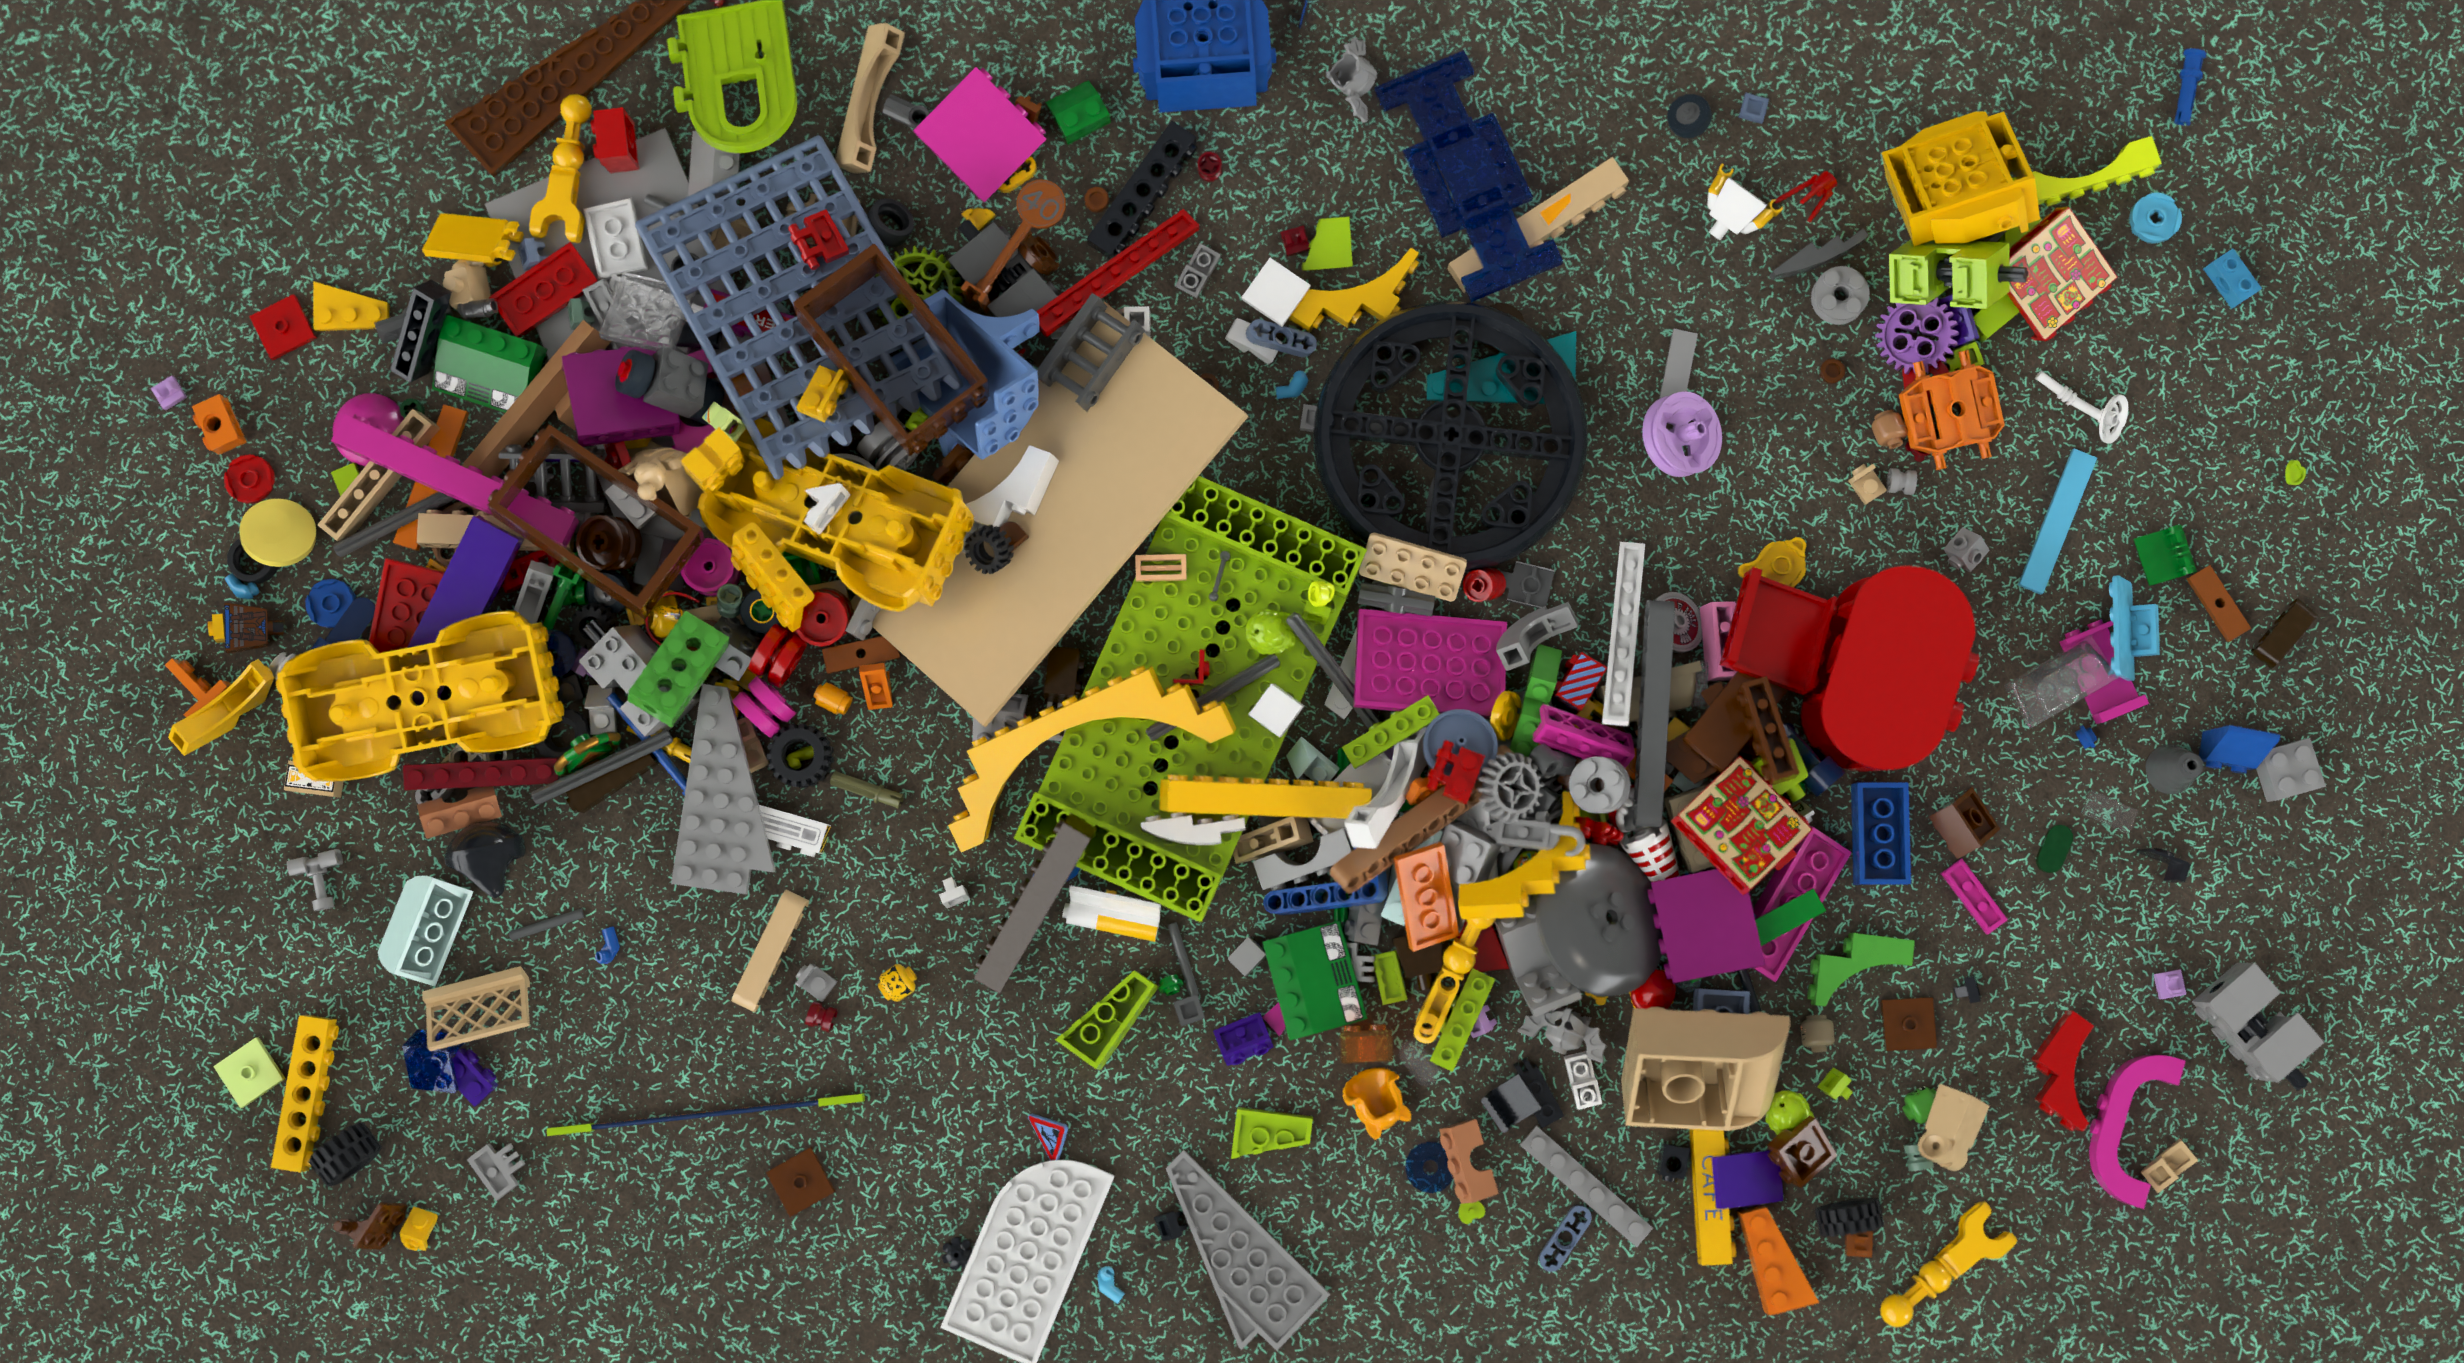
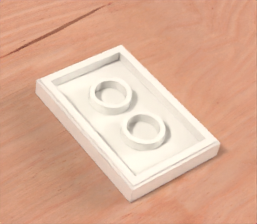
M632 198L583 209L599 280L603 278L606 280L611 279L613 274L621 277L648 270L642 238L635 227V223L638 220Z

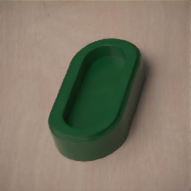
M2055 825L2047 831L2036 857V864L2041 871L2054 873L2063 866L2073 842V833L2067 826Z

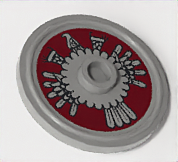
M1668 592L1657 597L1655 600L1674 601L1673 652L1685 653L1697 647L1702 640L1700 610L1690 598L1678 592Z

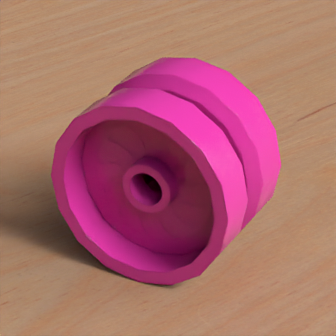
M705 538L682 569L681 576L687 585L703 596L716 597L721 586L725 584L737 585L741 570L738 571L731 562L732 550L719 540ZM711 565L713 568L708 571L707 568Z
M756 676L748 684L749 690L756 699L746 692H740L732 702L755 726L772 739L781 729L780 724L774 719L773 715L783 722H789L796 714V711L772 685H768L763 679Z

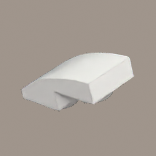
M1239 318L1235 319L1225 339L1245 353L1249 350L1266 364H1270L1278 351L1251 343L1246 337V329L1251 323ZM1257 327L1254 331H1256L1257 336L1260 337L1263 333H1260V328Z
M1587 1051L1563 1056L1577 1110L1602 1104L1598 1082L1595 1078L1592 1061L1587 1057Z

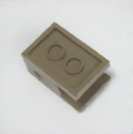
M1710 783L1663 798V804L1684 868L1692 873L1706 868L1707 871L1717 868L1671 821Z

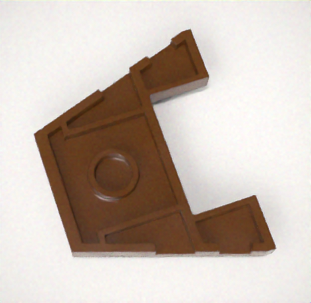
M1720 681L1700 692L1707 706L1712 703L1723 689ZM1686 731L1673 740L1667 741L1666 760L1693 784H1697L1718 770L1682 740L1688 732ZM1738 753L1729 764L1733 763L1739 757Z

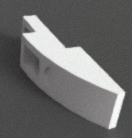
M1186 812L1171 814L1169 819L1161 820V816L1146 817V822L1141 823L1142 830L1153 836L1188 845L1221 844L1220 834L1245 830L1244 818L1238 819V815L1224 816L1223 821L1213 822V818L1198 820V825H1193L1192 815L1186 816Z

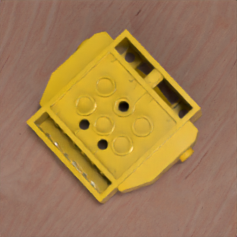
M1975 111L1925 128L1901 146L1881 152L1888 185L1914 246L1933 240L1935 244L1968 243L2014 227H2018L2020 233L2029 231L2028 223L2040 220L2035 177L2004 111L1988 116L1986 112ZM2012 171L2016 178V180L2014 181L2012 180L2010 172Z

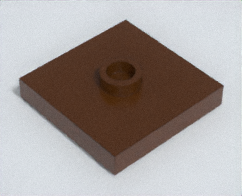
M1933 997L1880 1000L1884 1051L1937 1048Z
M812 1147L766 1172L789 1217L836 1192Z

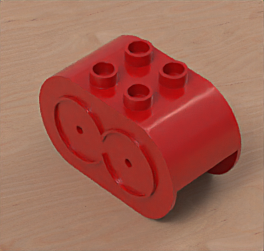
M1898 566L1854 582L1838 596L1835 603L1837 613L1829 626L1831 636L1823 649L1825 659L1817 672V675H1819L1818 684L1814 690L1804 695L1801 705V725L1810 745L1813 748L1819 747L1827 756L1830 755L1841 768L1851 771L1871 772L1900 769L1916 764L1927 757L1941 742L1945 730L1954 732L1957 729L1964 711V704L1955 701L1960 682L1970 683L1975 676L1979 664V654L1970 652L1975 638L1973 612L1967 598L1959 587L1936 571L1917 566Z

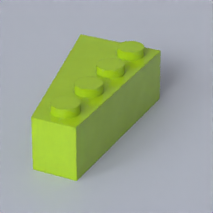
M1134 970L1112 989L1106 997L1096 1003L1081 1019L1079 1018L1065 1033L1055 1040L1093 1068L1102 1070L1159 986L1140 972Z

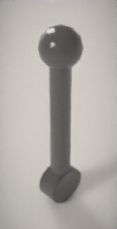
M1222 551L1220 554L1221 563L1213 592L1209 594V599L1212 602L1217 601L1219 598L1217 592L1226 561L1230 559L1228 551Z

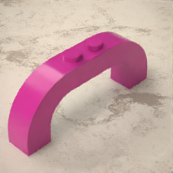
M2155 1054L2142 1055L2130 1059L2113 1073L2107 1083L2104 1094H2101L2098 1098L2097 1108L2099 1113L2097 1119L2094 1118L2090 1125V1133H2092L2089 1148L2090 1164L2100 1186L2113 1198L2123 1203L2144 1209L2151 1184L2128 1176L2120 1167L2117 1157L2119 1142L2133 1094L2141 1084L2149 1080H2159L2168 1084L2179 1085L2186 1062L2184 1060Z

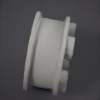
M1846 266L1833 267L1819 277L1812 289L1811 302L1813 309L1821 319L1828 323L1842 325L1852 322L1861 314L1868 303L1869 286L1864 276L1857 270ZM1834 292H1843L1846 299L1843 301L1836 299Z
M1590 757L1581 761L1572 771L1569 780L1570 794L1574 802L1587 812L1610 813L1620 808L1627 800L1630 792L1629 775L1626 769L1614 759ZM1599 778L1605 784L1601 792H1598L1595 787V783Z

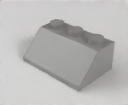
M693 131L688 196L739 173L741 153H729L718 150L707 144L696 131ZM727 189L714 196L718 199L730 192ZM703 200L697 204L705 205L707 204V201Z

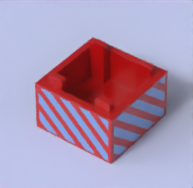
M1583 652L1573 655L1571 659L1567 660L1565 667L1568 670L1562 680L1557 681L1551 697L1552 701L1575 715L1583 710L1608 668Z

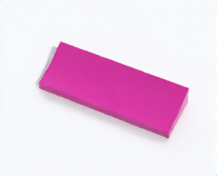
M1810 826L1813 830L1793 848L1797 855L1782 869L1776 870L1753 908V913L1757 915L1755 919L1811 889L1815 890L1823 903L1852 852ZM1813 918L1761 946L1765 966L1753 967L1752 969L1776 982Z

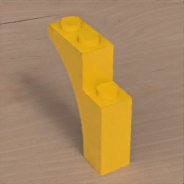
M259 659L250 663L245 671L215 699L190 716L173 724L168 738L185 756L231 731L236 726L240 715L261 705L266 700L275 678L271 669L268 666H264Z

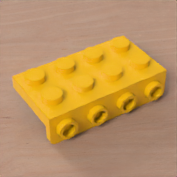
M752 522L733 534L731 562L738 571L742 570L746 575V580L750 587L760 592L764 604L768 608L772 607L777 613V619L783 627L787 626L791 632H794L800 628L803 607L813 601L814 593L760 527Z

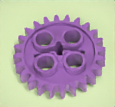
M1935 298L1932 303L1929 302L1927 305L1896 303L1897 308L1895 309L1887 307L1890 312L1889 316L1881 314L1885 323L1877 324V327L1882 330V333L1875 334L1876 338L1882 339V342L1878 343L1877 347L1885 348L1880 355L1882 357L1890 356L1886 363L1891 365L1896 362V371H1899L1904 366V373L1908 375L1911 368L1914 369L1913 363L1924 361L1925 372L1929 374V366L1933 365L1938 370L1937 362L1940 360L1947 363L1944 355L1954 354L1949 347L1950 345H1958L1957 341L1952 339V337L1959 335L1958 331L1952 330L1958 323L1957 321H1949L1954 314L1952 311L1944 313L1948 306L1943 304L1938 307L1940 301L1938 298ZM1905 315H1914V322L1911 325L1905 326L1902 324V319ZM1930 320H1938L1939 326L1936 330L1928 331L1926 329V325ZM1899 328L1912 333H1917L1919 329V331L1923 335L1939 337V340L1933 341L1921 336H1918L1915 340L1912 335L1907 333H1897L1895 332V330ZM1899 339H1907L1908 344L1904 349L1897 350L1895 348V344ZM1923 344L1932 345V351L1928 355L1920 354V348Z

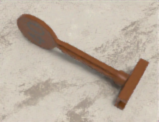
M1034 180L1027 183L1020 190L1017 197V211L1023 220L984 278L980 279L976 286L965 281L960 288L965 300L968 303H971L972 300L976 303L978 301L982 312L985 314L990 310L987 306L990 304L988 293L992 289L991 285L1030 229H1047L1056 225L1062 219L1066 210V199L1063 191L1055 183L1048 180Z

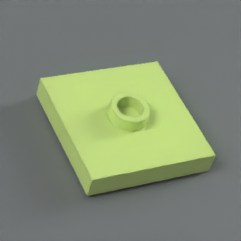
M259 1037L254 1038L213 1066L240 1108H244L285 1080L282 1072Z

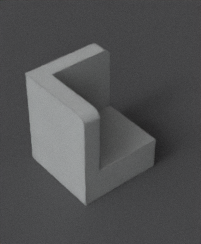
M1247 937L1228 957V960L1244 976H1248L1266 958V953L1252 937Z

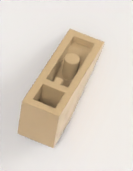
M1290 816L1241 835L1233 852L1235 863L1240 864L1278 852L1293 850L1314 842L1309 822L1306 817Z

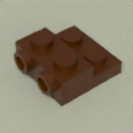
M1810 1115L1794 1130L1784 1129L1767 1144L1770 1149L1768 1157L1775 1165L1780 1166L1782 1169L1779 1172L1780 1177L1787 1184L1792 1183L1800 1188L1837 1156L1818 1121Z

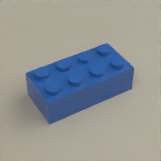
M1858 782L1851 784L1853 885L1911 884L1909 783Z

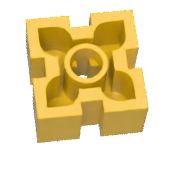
M718 427L704 439L703 444L698 448L695 447L681 460L686 474L707 495L711 491L713 493L718 491L724 485L722 479L728 474L736 475L743 468L745 461L741 455L740 448Z

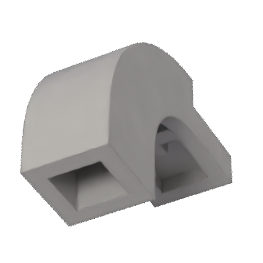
M532 560L513 610L519 612L530 624L537 623L555 569L545 563Z
M1569 602L1547 609L1546 606L1539 608L1519 619L1503 633L1497 643L1496 652L1506 671L1530 663L1532 651L1541 642L1578 627L1579 622Z

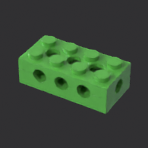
M685 610L628 691V701L672 728L728 648L729 637ZM696 647L698 650L690 651L687 648ZM682 667L684 670L675 671L673 668ZM667 687L670 691L662 692L659 688Z

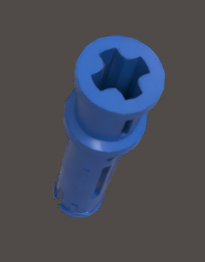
M2186 49L2183 52L2185 61L2184 67L2179 74L2182 84L2174 124L2183 126L2185 122L2186 126L2191 124L2197 83L2203 76L2201 67L2203 59L2206 58L2207 54L2204 50Z

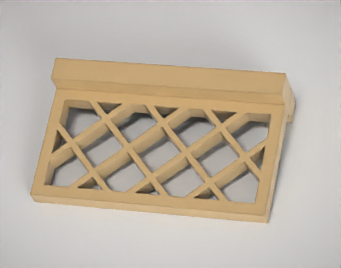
M519 966L422 991L423 1001L426 1004L428 1049L434 1051L530 1026L527 987H530V981L523 968ZM520 990V994L514 1002L506 998L512 991ZM497 997L489 1008L482 1005L486 998ZM504 1001L510 1006L501 1016L495 1010ZM472 1003V1006L464 1015L457 1011L462 1004ZM478 1008L484 1010L485 1013L477 1022L470 1019ZM447 1009L448 1011L440 1021L434 1018V1011ZM516 1009L521 1011L522 1019L512 1022L507 1020ZM455 1014L461 1019L451 1029L445 1024ZM491 1015L499 1019L493 1027L485 1028L483 1026ZM466 1022L473 1025L468 1033L462 1035L458 1033ZM442 1028L449 1032L443 1040L435 1041V1036Z

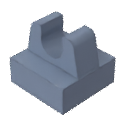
M534 238L523 239L518 247L524 271L531 269L548 257V255L541 256L537 252V250L545 248V243L534 241Z

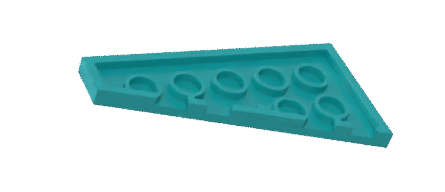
M1576 331L1547 339L1563 358L1575 379ZM1505 353L1470 362L1466 402L1518 403L1496 376L1497 364L1502 357L1506 356ZM1465 364L1457 366L1455 368H1463ZM1503 364L1501 366L1503 372L1507 374L1514 372L1511 364ZM1529 366L1526 368L1530 376L1535 377L1539 375L1536 367ZM1446 370L1427 375L1426 401H1442ZM1454 382L1449 385L1450 390L1454 393L1462 391L1459 383ZM1533 391L1524 392L1525 399L1528 401L1536 400V395ZM1543 397L1541 398L1539 404H1545Z

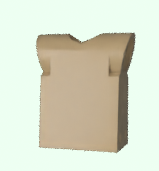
M1939 1084L1925 1125L1926 1133L1923 1134L1918 1143L1921 1155L1948 1170L1957 1171L1962 1169L1967 1162V1151L1972 1148L1990 1106L1972 1095Z

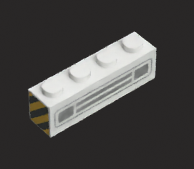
M759 805L767 838L777 841L776 847L791 850L792 846L801 848V854L815 857L816 853H823L831 825Z

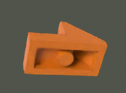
M885 663L859 666L868 710L893 707L889 671H886Z

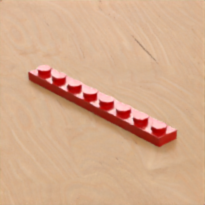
M1184 209L1176 213L1037 310L1040 331L1045 337L1051 335L1077 315L1092 293L1102 299L1199 231V224Z

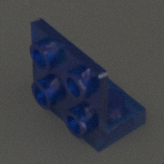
M417 1029L402 1046L411 1088L456 1093L459 1088L452 1057L464 1043L430 1051L427 1046V1030ZM438 1032L435 1036V1041L443 1040L448 1033Z

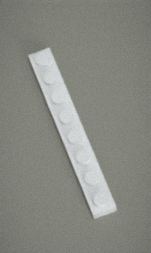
M1620 542L1602 724L1628 726L1645 552V544Z

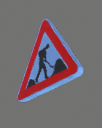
M1033 1113L1028 1115V1119L1049 1159L1059 1160L1068 1132L1067 1125Z

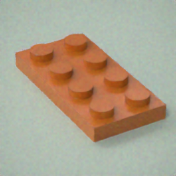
M1437 842L1393 857L1409 948L1414 952L1458 937L1459 930L1444 845L1441 842Z

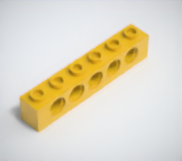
M299 1015L271 1168L305 1172L309 1171V1168L312 1167L308 1161L314 1153V1142L320 1136V1127L317 1124L319 1116H322L325 1109V1102L322 1101L323 1092L328 1089L330 1081L329 1076H327V1070L334 1060V1051L331 1049L333 1040L337 1039L339 1027L336 1025L337 1019ZM314 1037H318L320 1040V1046L317 1050L312 1045ZM310 1062H313L316 1068L313 1075L308 1071V1064ZM305 1087H308L311 1091V1096L308 1100L303 1096ZM301 1112L306 1116L304 1125L300 1124L298 1120ZM296 1138L301 1141L299 1151L294 1147V1140Z

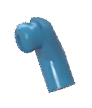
M1296 371L1289 385L1276 387L1277 399L1301 395L1308 384L1306 373L1304 371Z
M230 574L224 579L238 598L250 600L253 599V596L259 594V589L253 582L248 585L242 584L240 579L234 574Z

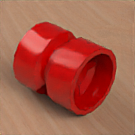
M1496 568L1473 570L1465 576L1463 581L1465 595L1474 602L1497 599L1504 593L1506 588L1504 574Z

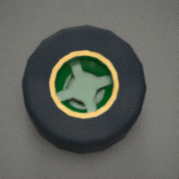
M755 589L748 593L741 602L740 615L747 628L754 632L767 633L774 624H781L777 619V613L772 607L768 610V607L762 601V595Z

